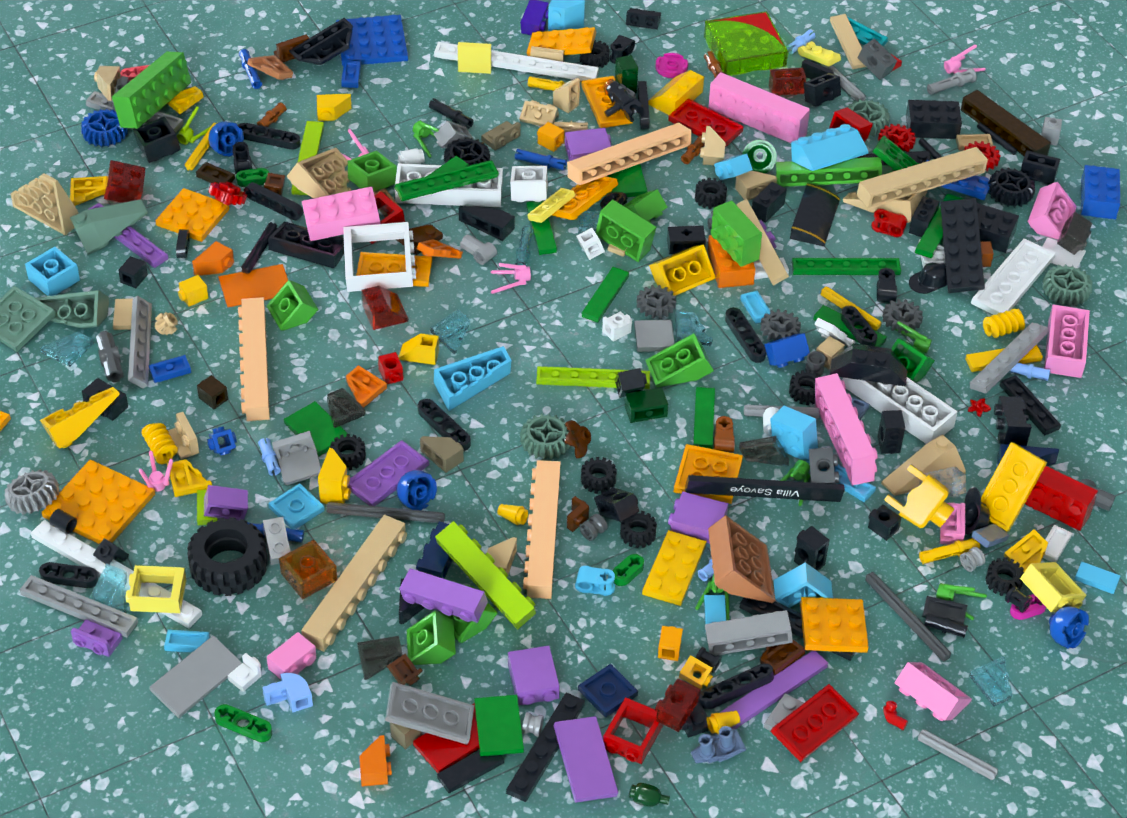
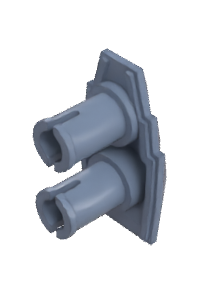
M724 726L720 728L719 734L713 736L709 734L701 735L698 740L700 746L691 751V755L695 763L722 762L745 751L746 748L737 729Z

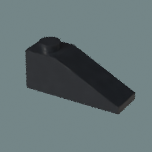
M471 206L459 207V221L501 241L515 229V216L503 210Z

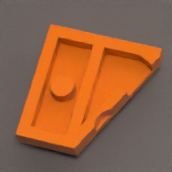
M434 239L419 242L417 250L427 257L437 256L461 259L463 251Z
M359 365L346 375V382L361 409L387 389L386 382Z

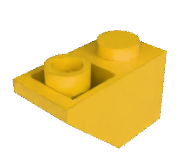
M419 334L402 344L398 357L399 360L436 365L439 354V336Z

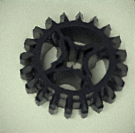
M458 138L457 142L452 141V144H448L444 152L445 163L455 156L468 163L469 166L490 161L488 146L484 142H479V139L464 138V140Z
M1008 167L1006 170L1003 168L1000 171L996 170L988 182L990 184L988 194L991 195V198L995 199V202H1000L1001 205H1007V207L1013 206L1015 208L1017 205L1020 207L1023 204L1027 205L1035 194V181L1032 180V177L1028 176V173H1023L1022 170L1018 171L1015 168L1010 169Z

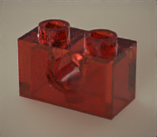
M803 68L770 70L769 89L771 93L778 96L804 94L806 75Z
M678 678L674 685L670 684L668 686L665 698L658 701L655 707L657 712L656 721L679 732L698 704L701 689Z

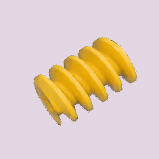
M1011 309L1010 311L985 317L983 328L987 336L990 337L992 335L994 338H998L999 335L1005 336V334H1011L1012 331L1017 332L1018 329L1024 330L1025 321L1019 309Z
M163 423L148 424L142 429V436L147 442L150 451L153 452L158 464L168 463L177 454L178 448Z

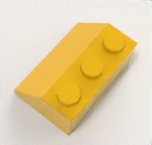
M689 70L674 77L648 100V105L670 115L687 99L694 101L703 92L704 76Z
M704 244L691 247L649 265L656 284L661 285L662 289L668 287V292L673 291V295H678L716 279Z

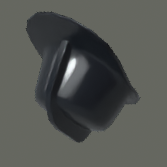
M934 262L926 264L922 271L910 277V288L914 292L926 294L947 286L945 264Z
M972 487L968 490L964 502L965 534L967 535L988 526L990 520L989 508L981 502L979 490L976 487Z

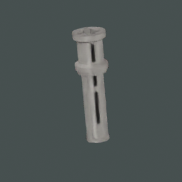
M969 68L962 73L957 72L950 78L928 84L927 91L932 95L954 86L962 87L965 83L976 82V73L973 68Z

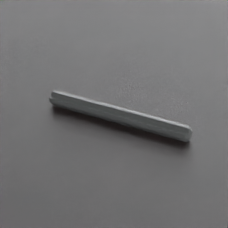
M328 502L326 511L331 514L382 518L383 515L397 520L430 523L445 521V514L443 512Z
M874 572L866 575V582L942 661H946L951 657V652Z

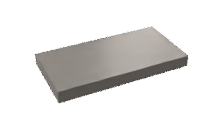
M213 635L152 684L150 691L180 718L228 678V675L241 665L242 662Z
M392 682L385 721L468 744L471 735L474 705Z

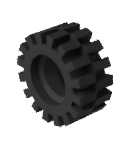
M594 40L592 52L580 54V62H582V65L600 66L603 68L609 62V46L605 42H596Z
M705 178L702 179V182L699 181L696 184V203L698 202L699 206L703 204V208L708 206V209L724 204L727 196L726 184L722 183L720 179L716 181L717 178H713V180L711 178H707V180Z
M801 370V374L796 372L790 380V397L794 398L795 402L799 400V404H803V402H806V405H809V402L812 405L815 404V378L822 376L820 374L817 376V372L812 374L811 370H807V373ZM801 386H810L813 389H804Z
M342 434L340 439L338 437L334 438L330 448L335 450L349 470H353L352 467L359 468V464L362 465L366 459L364 441L360 437L357 438L354 434L352 437H350V434H346L347 437H344ZM345 450H353V451H355V452L352 453V454H342V453H341L342 451H345Z
M596 457V460L590 458V461L586 460L581 469V484H584L583 487L585 489L588 488L589 492L595 490V494H598V491L603 493L605 490L611 489L616 484L617 469L615 464H612L611 460L606 462L604 457L602 460H599V457ZM602 473L606 476L597 478L592 476V474Z
M641 510V513L637 512L621 521V539H624L625 544L629 542L630 547L635 545V548H639V545H642V548H645L646 544L648 546L651 545V542H654L656 537L657 523L655 518L651 517L650 513L645 515V511ZM642 527L646 530L643 532L633 531L631 528Z
M997 558V561L993 560L988 567L986 585L989 584L988 588L990 590L994 588L993 593L1000 592V596H1003L1004 593L1007 594L1014 586L1018 587L1020 591L1023 584L1020 578L1024 574V568L1019 567L1020 563L1018 562L1014 564L1013 559L1007 561V558H1004L1002 561L1001 558ZM998 574L1009 575L1012 579H1002L998 576Z

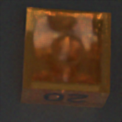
M314 539L279 558L281 574L302 600L337 581L336 565Z

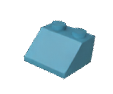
M551 0L549 4L548 31L584 28L585 0Z

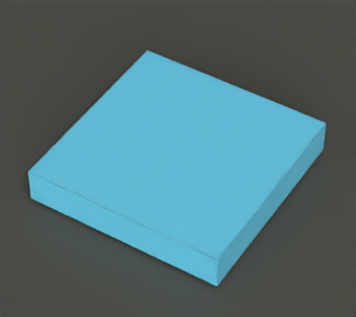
M300 483L268 503L269 508L278 517H283L284 523L291 529L299 528L325 511L324 505Z

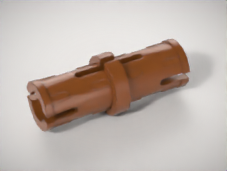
M708 51L709 57L705 53L704 59L708 63V69L712 71L714 78H716L720 72H724L714 53Z
M281 102L278 103L272 110H268L265 113V116L257 122V125L268 127L278 121V117L286 112V106Z
M699 136L693 144H690L687 147V151L681 156V161L684 164H689L695 156L697 157L700 154L701 147L705 146V143H701L702 136Z

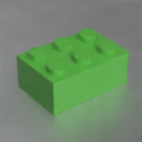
M612 199L600 211L595 233L603 241L625 251L627 256L639 262L651 250L656 226Z
M732 200L714 207L711 229L712 237L721 244L722 248L741 267L759 260L762 232Z

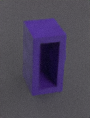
M529 0L520 22L522 34L532 35V32L545 31L546 20L549 15L548 2Z

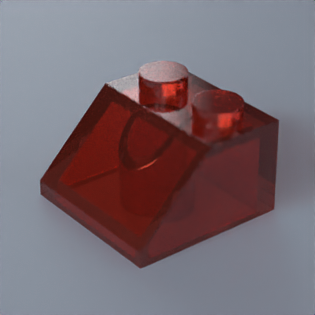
M381 286L361 290L362 306L373 330L409 322L396 293Z

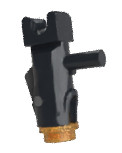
M610 79L605 82L603 86L604 92L609 96L611 102L615 103L613 107L604 111L606 117L622 110L625 117L630 122H633L632 115L634 113L644 115L642 104L637 99H634L635 92L616 80Z

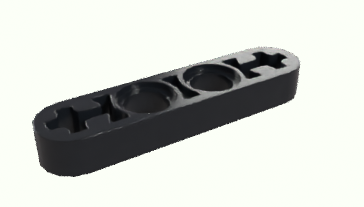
M638 81V101L644 108V115L639 114L640 129H649L647 82Z
M240 123L237 125L243 131L244 140L291 150L297 149L301 145L300 136L296 133L250 123Z
M251 182L244 188L247 198L296 221L304 214L303 208L298 203L256 183Z
M734 307L727 309L725 321L750 360L755 363L763 362L766 359L765 346L742 311ZM744 327L746 330L740 331L737 328ZM751 339V340H753L754 342H753V343H747L745 340Z
M422 399L418 402V414L442 437H451L456 443L458 442L462 445L464 451L470 448V435L433 400ZM435 417H441V418H443L442 421H438V422H437V421H434L433 419H434ZM448 428H453L455 431L452 433H448L445 430Z
M760 664L702 690L698 697L703 709L716 708L772 682L774 679L773 667L769 664ZM743 681H751L747 684H741ZM726 689H732L730 692H722Z

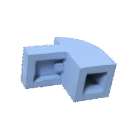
M282 673L280 674V682L271 683L263 687L266 706L288 700L292 713L313 706L309 686L300 675Z

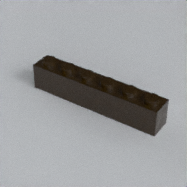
M975 90L963 97L961 111L977 123L982 122L1018 149L1017 152L1025 156L1026 151L1048 155L1050 141L979 90Z

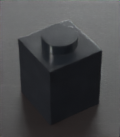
M131 256L118 270L120 283L133 288H137L148 275L146 262Z

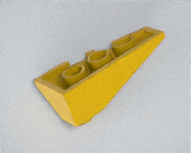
M114 387L91 396L88 402L79 401L74 403L72 409L64 411L62 408L41 419L40 422L59 449L69 447L120 394Z

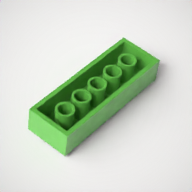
M166 51L112 96L121 128L138 129L191 84L184 52Z

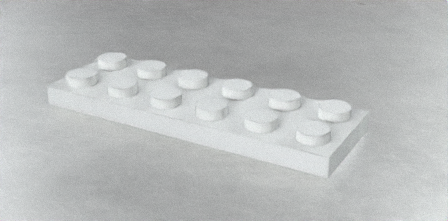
M1024 238L984 284L985 290H979L972 298L971 304L993 315L1010 311L1053 261L1056 253Z

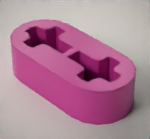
M1035 594L1029 595L1033 598L1032 603L1025 612L1021 613L1018 607L1011 604L1010 614L1017 620H1024L1044 613L1047 607Z

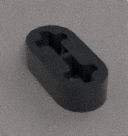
M179 230L176 244L177 258H187L190 243L189 230Z

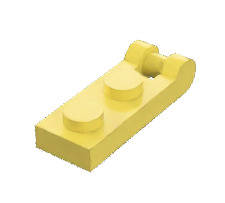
M813 41L808 42L806 46L802 45L798 48L800 56L826 66H831L841 61L840 54L821 46H816Z

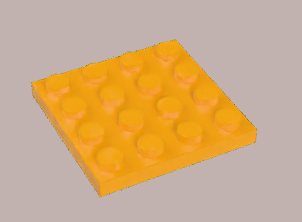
M90 459L59 492L57 499L53 500L51 505H47L46 509L41 513L43 518L50 520L52 513L57 509H61L77 518V524L73 532L98 544L104 538L113 543L153 498L155 489L148 488L146 485Z

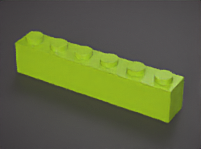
M453 521L435 536L438 545L475 585L485 592L487 598L518 630L536 614L535 603L529 596L525 598L520 593L522 589L516 582L511 583L507 579L508 574L502 567L498 569L493 564L495 560L489 553L484 554L480 550L482 547L476 539L473 538L471 540L467 536L468 531L461 524L458 526Z

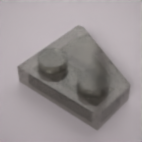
M776 436L740 442L739 449L746 461L789 466L790 460Z
M399 636L357 643L364 680H368L387 668L389 664L403 655Z

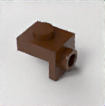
M268 173L264 188L282 196L285 175Z
M576 496L572 498V512L567 515V529L572 532L589 519V505Z
M406 653L387 666L397 682L403 685L407 683L409 686L413 685L420 679L418 675L423 672L421 668L416 669Z

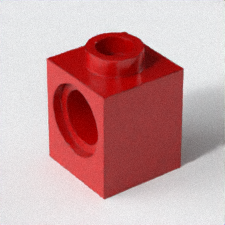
M397 353L378 356V367L383 381L387 384L403 381V367Z

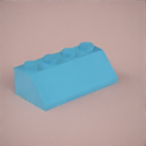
M848 124L840 125V127L835 129H827L822 133H813L809 137H800L798 140L791 142L792 162L812 171L868 154V149L858 130L850 127Z

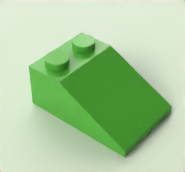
M694 333L645 360L656 387L699 380L714 371L702 344Z

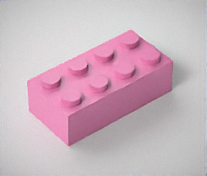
M372 187L302 201L310 241L343 235V227L380 224Z
M1052 305L1048 321L1044 369H1050L1052 374L1082 378L1086 364L1090 310Z

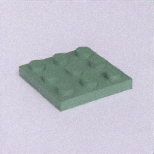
M13 286L0 299V342L18 352L56 315L55 311L16 286Z

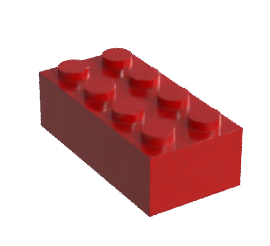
M1045 466L1025 505L1081 531L1091 516L1098 490Z

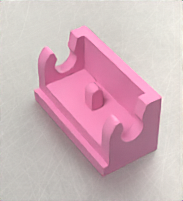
M947 503L954 508V511L940 528V544L949 545L954 543V541L964 540L965 503Z

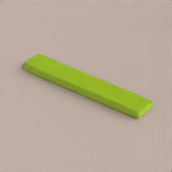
M306 122L298 162L318 155L324 122ZM292 184L291 193L293 195H307Z
M537 366L536 385L617 388L615 379L618 372L628 370ZM641 371L645 373L647 379L644 389H650V371Z

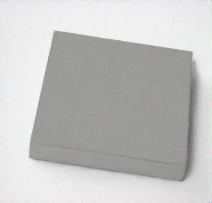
M671 320L634 321L637 352L662 351L674 344Z

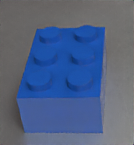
M1085 165L1081 178V215L1116 219L1120 207V169Z

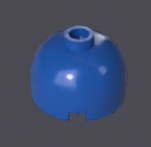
M222 121L211 128L208 139L211 148L215 152L230 157L233 156V145L236 142H243L244 135L242 129L236 123Z
M412 470L405 473L397 484L399 500L403 505L412 510L427 508L429 506L427 503L436 496L437 483L430 474L421 470Z
M1072 606L1059 609L1049 619L1051 637L1056 643L1068 649L1069 647L1072 649L1076 648L1086 635V632L1083 631L1084 626L1089 625L1087 612Z

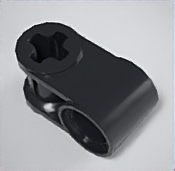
M618 35L610 46L612 50L609 57L610 61L616 64V58L631 54L635 47V40Z
M236 142L233 145L235 174L242 170L253 169L248 145L245 142Z
M883 268L878 274L877 301L896 302L897 286L895 273L890 268Z

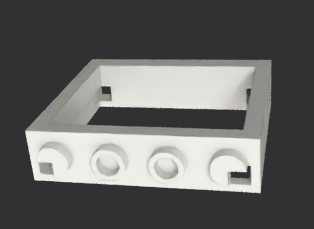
M408 222L343 227L347 292L413 287V279H416V270L412 268V266H415V256L411 255V253H414V243L410 242V240H413V231H409ZM404 239L406 272L354 276L352 243Z

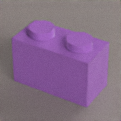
M208 485L204 496V516L224 519L231 517L239 521L240 519L244 520L248 510V490Z

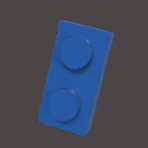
M344 61L341 87L358 88L361 61Z
M185 355L148 365L154 383L191 373V368Z

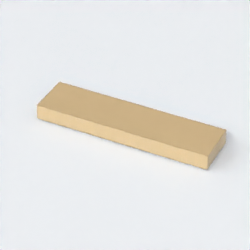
M846 14L830 17L831 25L852 69L866 67L857 58L862 47Z

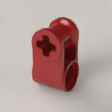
M878 209L874 212L875 219L871 224V228L875 232L898 238L904 233L907 218L901 214Z

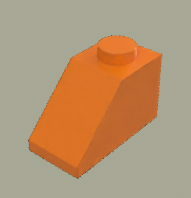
M215 241L192 261L194 275L202 276L223 273L234 263L233 250Z

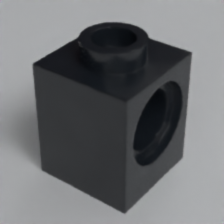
M881 505L869 514L868 528L887 541L899 530L902 517L885 505Z

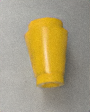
M500 504L497 514L515 525H524L528 519V510L523 506Z
M736 710L712 713L710 717H707V725L712 734H719L720 728L724 726L731 728L740 723V716Z

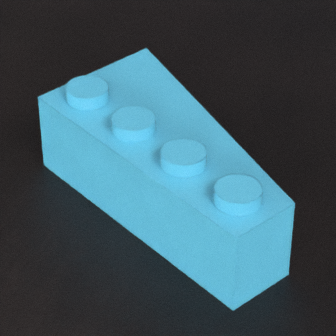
M504 346L434 369V384L448 411L510 374L512 360Z

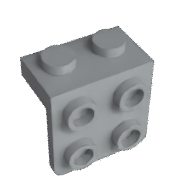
M310 431L272 442L285 485L319 475L321 466Z

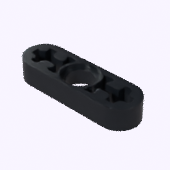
M845 306L841 312L843 323L861 345L875 346L877 342L875 331L855 307ZM861 325L863 329H857L854 326Z
M47 562L39 568L41 579L52 584L93 588L99 583L97 570L91 567ZM68 572L74 573V576L71 578L63 577Z

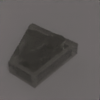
M344 388L327 394V403L334 428L365 416L366 410Z

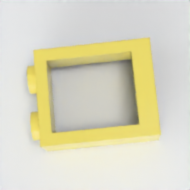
M1056 562L1031 563L1020 578L1050 612H1057L1059 609L1067 606L1080 608L1083 604L1082 601L1087 596Z
M135 565L133 574L129 576L130 590L126 591V603H129L130 611L181 613L187 581L185 568ZM141 583L173 584L171 597H140Z

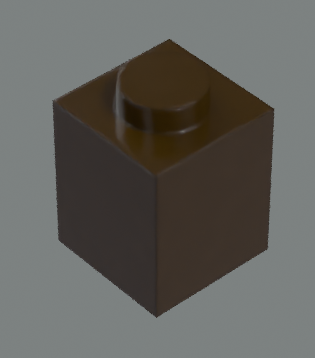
M212 375L197 385L199 399L213 410L228 400L227 387Z

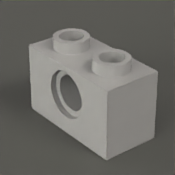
M278 517L263 520V530L270 564L274 565L291 561L284 518Z

